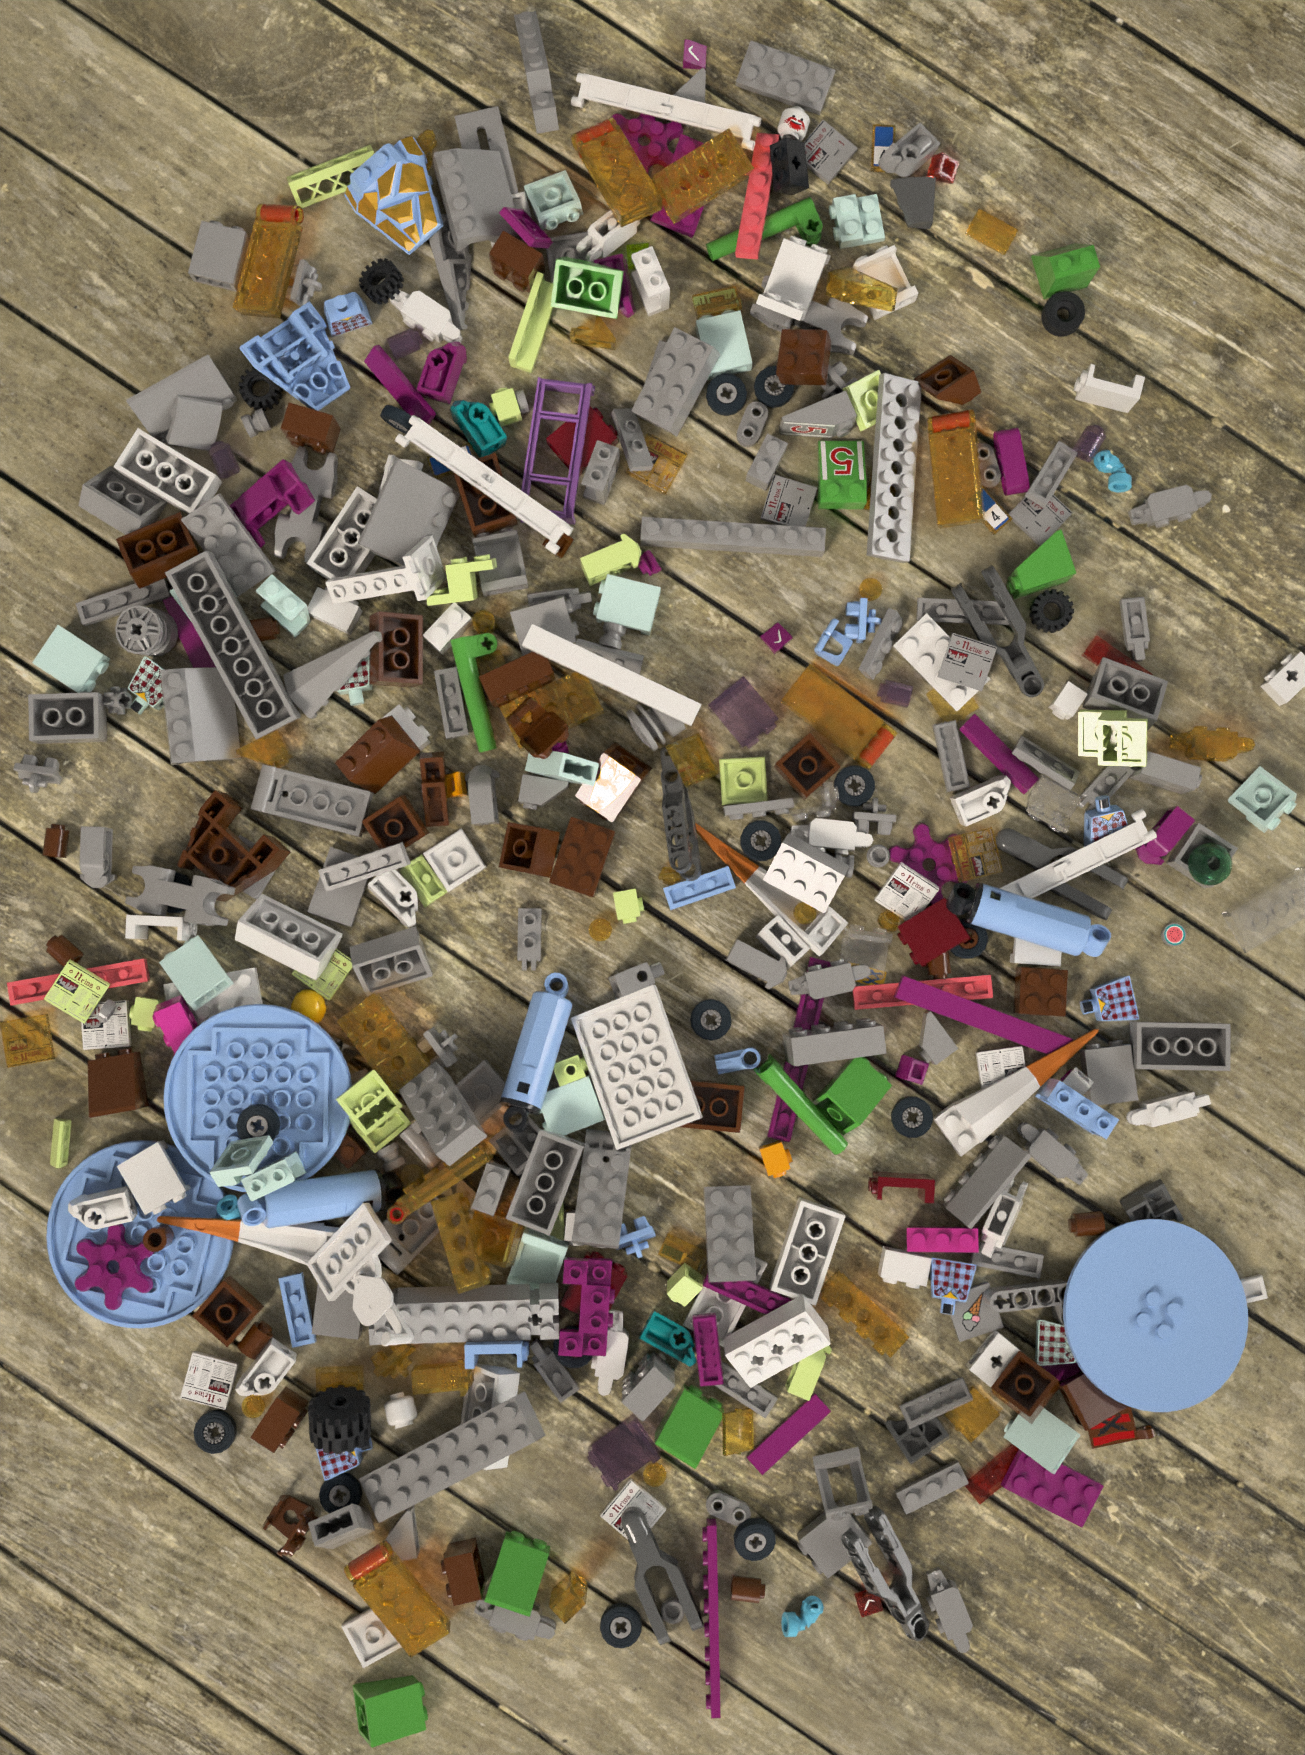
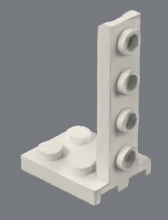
M433 535L421 539L403 556L405 566L327 580L325 583L333 604L414 590L418 601L426 600L447 579Z

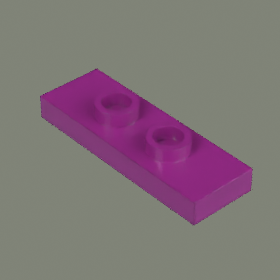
M716 1313L693 1315L700 1386L724 1384Z

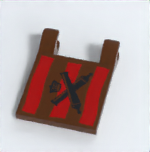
M1129 1406L1088 1430L1092 1449L1155 1437L1151 1425L1141 1426L1136 1429L1132 1410Z

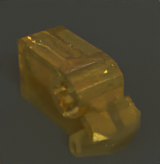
M458 1359V1362L414 1365L411 1370L413 1395L460 1391V1397L465 1396L474 1382V1372L472 1369H465L464 1359Z

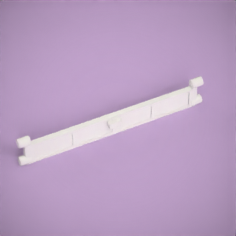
M585 73L577 74L576 81L581 83L578 97L573 96L571 99L572 106L583 108L584 100L602 103L742 138L741 148L752 151L754 149L755 141L750 140L753 127L760 126L761 117Z
M415 415L410 418L409 423L413 426L405 436L399 434L396 437L395 441L406 448L411 441L550 541L547 543L546 549L553 554L559 551L560 547L556 543L564 533L569 536L574 528Z
M1140 809L1131 814L1135 821L1134 823L999 889L1032 899L1157 838V835L1153 829L1147 831L1142 821L1146 817V813L1143 809Z

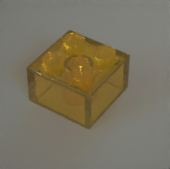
M475 1210L462 1254L503 1268L513 1266L525 1226L505 1219L507 1213L498 1210L494 1216Z

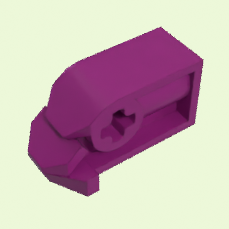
M623 254L594 260L596 264L624 271L619 312L627 318L634 315L636 308L633 301L627 261Z
M455 341L436 348L428 354L417 386V391L423 398L451 404L463 364L467 362L466 348L460 342Z
M1178 806L1169 808L1152 828L1157 838L1135 848L1138 858L1145 864L1162 865L1164 860L1161 859V856H1166L1195 820Z

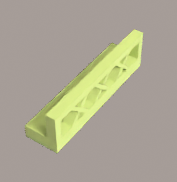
M371 145L288 176L287 181L298 208L302 209L345 192L351 182L346 184L339 181L342 172L350 171L353 173L355 171L353 168H359L374 154ZM324 179L334 182L332 189L327 192L318 189L320 182ZM304 187L313 190L311 197L304 201L300 200L296 191Z
M540 272L536 274L508 357L511 367L529 373L533 372L554 307H551L553 283L545 281L544 274Z

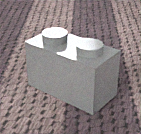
M767 433L747 473L746 482L766 491L786 452L788 443Z

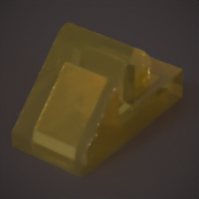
M596 315L594 331L585 326L571 328V344L616 350V338L598 315Z

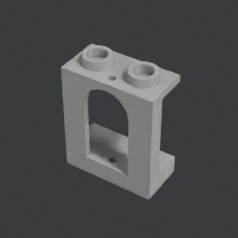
M597 440L581 482L582 485L586 486L583 498L605 505L620 465L618 447Z
M859 1447L812 1457L826 1519L831 1518L832 1521H838L846 1518L845 1515L855 1513V1516L869 1513V1509H872V1500L870 1499L861 1463ZM849 1464L857 1493L856 1504L838 1507L834 1501L827 1469Z

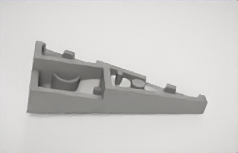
M441 214L444 226L429 238V242L453 324L456 328L465 330L467 329L465 311L468 310L469 305L466 302V291L470 289L471 254H469V245L456 252L446 214Z
M373 631L284 674L288 697L308 718H316V712L320 707L326 706L329 703L328 698L332 693L339 691L358 669L357 664L361 659L367 658L370 655L369 650L376 642L382 641L381 632Z

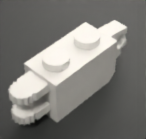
M1177 1092L1139 1102L1140 1108L1126 1113L1127 1122L1136 1126L1145 1124L1150 1127H1156L1198 1116L1197 1113L1200 1112L1199 1107L1210 1105L1211 1102L1209 1095L1206 1094L1195 1096V1092Z

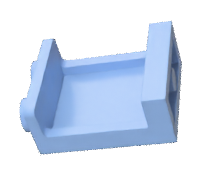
M529 1341L466 1342L464 1345L465 1369L475 1368L479 1354H516L517 1368H522L524 1361L528 1360Z

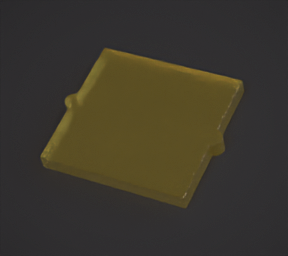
M935 689L926 694L943 723L954 720L956 722L959 720L963 721L967 715L979 709L973 697L956 711Z
M974 1386L969 1389L973 1397L972 1401L944 1413L955 1426V1430L960 1431L970 1443L1000 1416L989 1403V1399L987 1397L984 1398Z
M749 1407L744 1409L735 1408V1411L722 1413L724 1456L732 1454L741 1455L744 1451L754 1449L753 1410Z

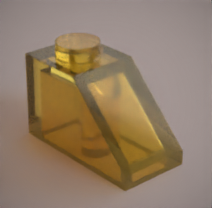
M278 730L235 750L237 755L264 765L276 766V768L287 765L289 759L293 758L282 733Z

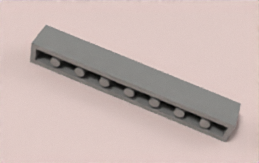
M642 517L641 546L822 557L825 551L826 528Z

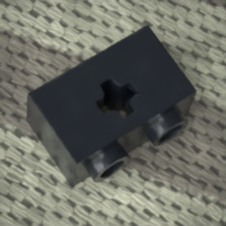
M785 138L769 145L774 191L795 195L809 189L805 142Z

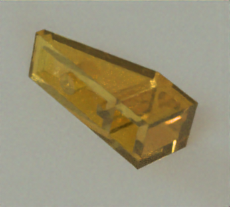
M849 266L828 272L826 295L845 303L891 312L895 311L898 288Z

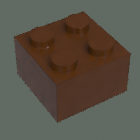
M503 230L489 252L493 273L503 281L507 279L512 282L517 290L530 293L537 272L545 273L543 254Z
M782 329L776 370L781 384L826 386L831 350V339L827 330Z
M290 402L288 403L280 428L292 446L297 448L299 446L312 448L313 452L320 455L334 453L341 430L333 415Z
M809 733L776 762L774 768L805 801L834 775L841 766Z
M405 794L361 821L379 849L403 842L406 849L430 833Z
M508 822L499 867L551 878L560 832Z
M1016 967L1013 1013L1066 1017L1068 970Z
M229 1276L221 1282L192 1317L228 1347L264 1308V1305L235 1279Z
M1019 1350L992 1385L991 1390L995 1397L1032 1424L1059 1389L1060 1385L1056 1377Z
M285 1387L276 1397L250 1438L272 1453H275L279 1447L283 1449L295 1432L292 1427L296 1429L306 1416L308 1410L305 1407L309 1401L288 1387Z
M476 1537L449 1543L446 1552H444V1560H441L443 1575L447 1574L448 1583L446 1584L448 1598H452L453 1606L482 1600L486 1581Z

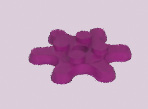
M618 113L610 117L609 122L613 130L619 134L620 141L617 145L606 150L605 159L608 163L617 164L623 160L630 162L633 166L632 179L637 184H643L648 180V172L653 165L658 164L668 170L673 157V153L670 152L668 145L671 140L679 138L683 134L684 129L681 123L672 121L668 124H662L656 121L654 116L640 113L637 119L633 118L631 120L624 118ZM644 135L651 141L647 146H642L638 142Z
M918 823L913 828L914 844L910 848H902L897 845L891 846L888 849L890 853L889 860L899 864L900 862L904 863L939 886V891L929 903L931 906L944 898L942 887L945 883H966L969 880V874H966L967 870L965 868H961L960 871V867L956 866L953 862V854L962 847V838L957 834H951L944 841L936 842L931 838L929 826L925 823ZM926 858L932 859L935 863L932 871H926L923 868L922 863Z
M123 1224L109 1226L107 1229L108 1237L103 1244H95L90 1239H82L76 1245L77 1253L85 1257L89 1262L88 1270L75 1279L76 1289L80 1292H85L92 1287H100L105 1293L104 1305L109 1310H116L121 1306L122 1293L126 1288H134L140 1293H148L153 1288L152 1279L142 1273L140 1265L145 1258L152 1256L154 1252L147 1250L143 1241L137 1245L128 1244L124 1237L125 1227ZM115 1260L119 1263V1271L117 1273L110 1272L108 1268L109 1261Z

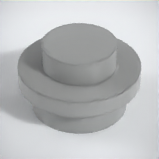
M874 845L867 851V861L873 867H883L888 863L890 853L885 846Z

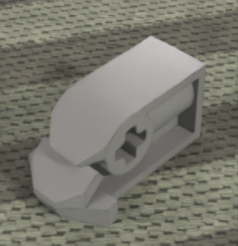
M919 123L896 143H892L880 158L878 166L886 173H896L901 177H908L932 158L941 143Z
M487 765L475 766L465 776V781H468L471 824L475 826L499 824L495 778H500V773Z
M81 826L80 870L82 874H80V879L92 888H103L117 880V875L111 874L113 829Z
M738 939L735 940L725 961L751 975L767 981L765 985L767 989L783 983L787 976L786 958L781 956L779 961Z

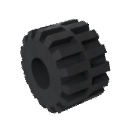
M338 1385L336 1388L331 1386L326 1388L324 1392L319 1391L316 1393V1397L311 1398L308 1406L309 1436L311 1443H314V1447L318 1450L323 1449L324 1453L335 1452V1455L345 1451L350 1453L354 1451V1448L364 1446V1441L370 1439L371 1404L369 1396H366V1392L362 1389L357 1390V1387L354 1386L345 1387V1385Z

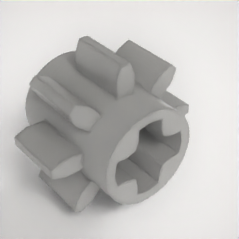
M110 687L111 692L104 693L103 705L109 709L108 713L124 715L125 709H131L133 696L127 692V688Z

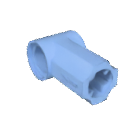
M753 1047L714 1055L718 1075L753 1069L761 1061L760 1052ZM752 1051L756 1054L757 1061L754 1064H747L744 1061V1054L746 1052Z

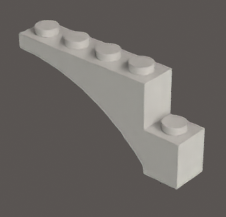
M536 11L522 12L521 14L514 15L536 132L539 134L559 130L549 67Z

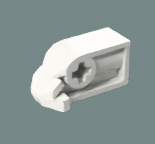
M1006 775L990 778V780L951 796L950 800L959 823L963 826H968L1000 812L1006 803L1007 792L1011 784L1010 779ZM989 797L994 798V800L991 801V806L987 805V802L990 801Z
M396 870L377 875L368 884V889L404 926L410 928L416 925L415 911H418V899L415 889ZM403 894L404 896H407L409 894L410 902L406 900L404 902H401V895Z
M128 1186L89 1195L83 1194L71 1200L68 1204V1212L91 1229H100L131 1222L138 1214L133 1194Z
M272 1337L247 1371L242 1374L235 1390L240 1396L266 1395L271 1393L296 1362L297 1354ZM266 1377H269V1380L266 1379L264 1382L261 1381V1378L265 1379Z

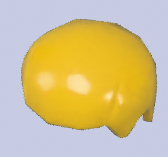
M303 989L295 995L291 1003V1010L297 1011L314 1022L319 1023L326 1014V1004L324 997L315 990Z

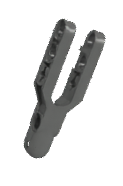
M990 565L982 570L981 573L1014 632L1013 641L1008 646L999 647L996 644L984 620H981L973 607L974 602L968 598L962 583L951 588L952 594L978 641L997 647L995 653L1001 656L1020 691L1027 697H1036L1043 691L1044 681L1024 646L1026 623L993 565Z
M671 744L662 747L660 752L663 790L662 811L669 863L685 880L695 881L700 877L702 869L694 812L689 798L688 787H686V776L683 775L684 773L680 774L676 767V764L682 762V758ZM674 774H678L677 779L673 782H670L671 776ZM690 842H691L692 845H693L692 851H691V847H690ZM676 859H677V862H678V867H676V865H675ZM694 864L696 867L695 873L691 876L685 875V872Z
M1010 828L1000 830L995 837V844L1000 851L1034 870L1048 865L1055 856L1062 858L1077 851L1072 847L1050 849L1038 841ZM1104 864L1090 870V872L1099 876L1100 880L1108 881L1121 887L1122 890H1124L1129 880ZM1066 883L1049 890L1103 920H1107L1112 912L1110 907Z
M872 1506V1509H869V1513L864 1514V1519L893 1572L891 1585L888 1587L879 1568L872 1562L868 1554V1548L863 1545L859 1536L852 1531V1528H849L840 1537L841 1543L868 1593L884 1599L892 1616L900 1623L909 1639L921 1641L927 1635L929 1621L912 1588V1564L884 1512L877 1506Z
M638 1507L625 1509L621 1515V1523L637 1562L634 1574V1587L659 1644L663 1645L672 1641V1639L669 1638L661 1613L659 1614L655 1604V1596L645 1575L647 1569L652 1566H661L666 1569L692 1631L703 1628L704 1623L677 1559L659 1548L642 1509Z

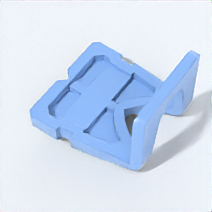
M834 618L824 630L814 651L816 655L838 667L853 641L835 630L839 620ZM830 636L842 645L843 651L840 655H833L823 651Z

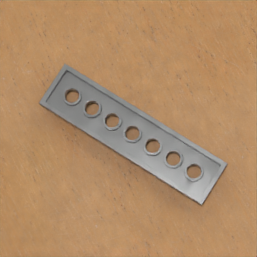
M887 373L879 375L866 556L907 563L910 562L921 387L918 381ZM897 396H899L902 400L901 407L896 402ZM895 418L900 422V429L894 423ZM893 441H896L899 445L898 452L893 447ZM892 463L897 467V474L891 469ZM890 486L895 488V497L890 493ZM889 508L894 512L893 519L888 515ZM887 531L892 533V542L887 538Z

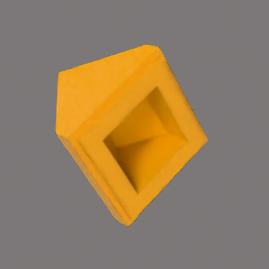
M454 772L447 774V798L468 796L465 773Z

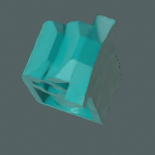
M464 400L454 401L450 407L453 421L455 424H458L479 458L487 456L506 445L507 436L486 405Z
M652 1311L638 1338L689 1367L694 1365L696 1357L692 1349L694 1344L689 1331L663 1315ZM681 1332V1337L684 1341L675 1344L676 1340L673 1338V1335H679Z

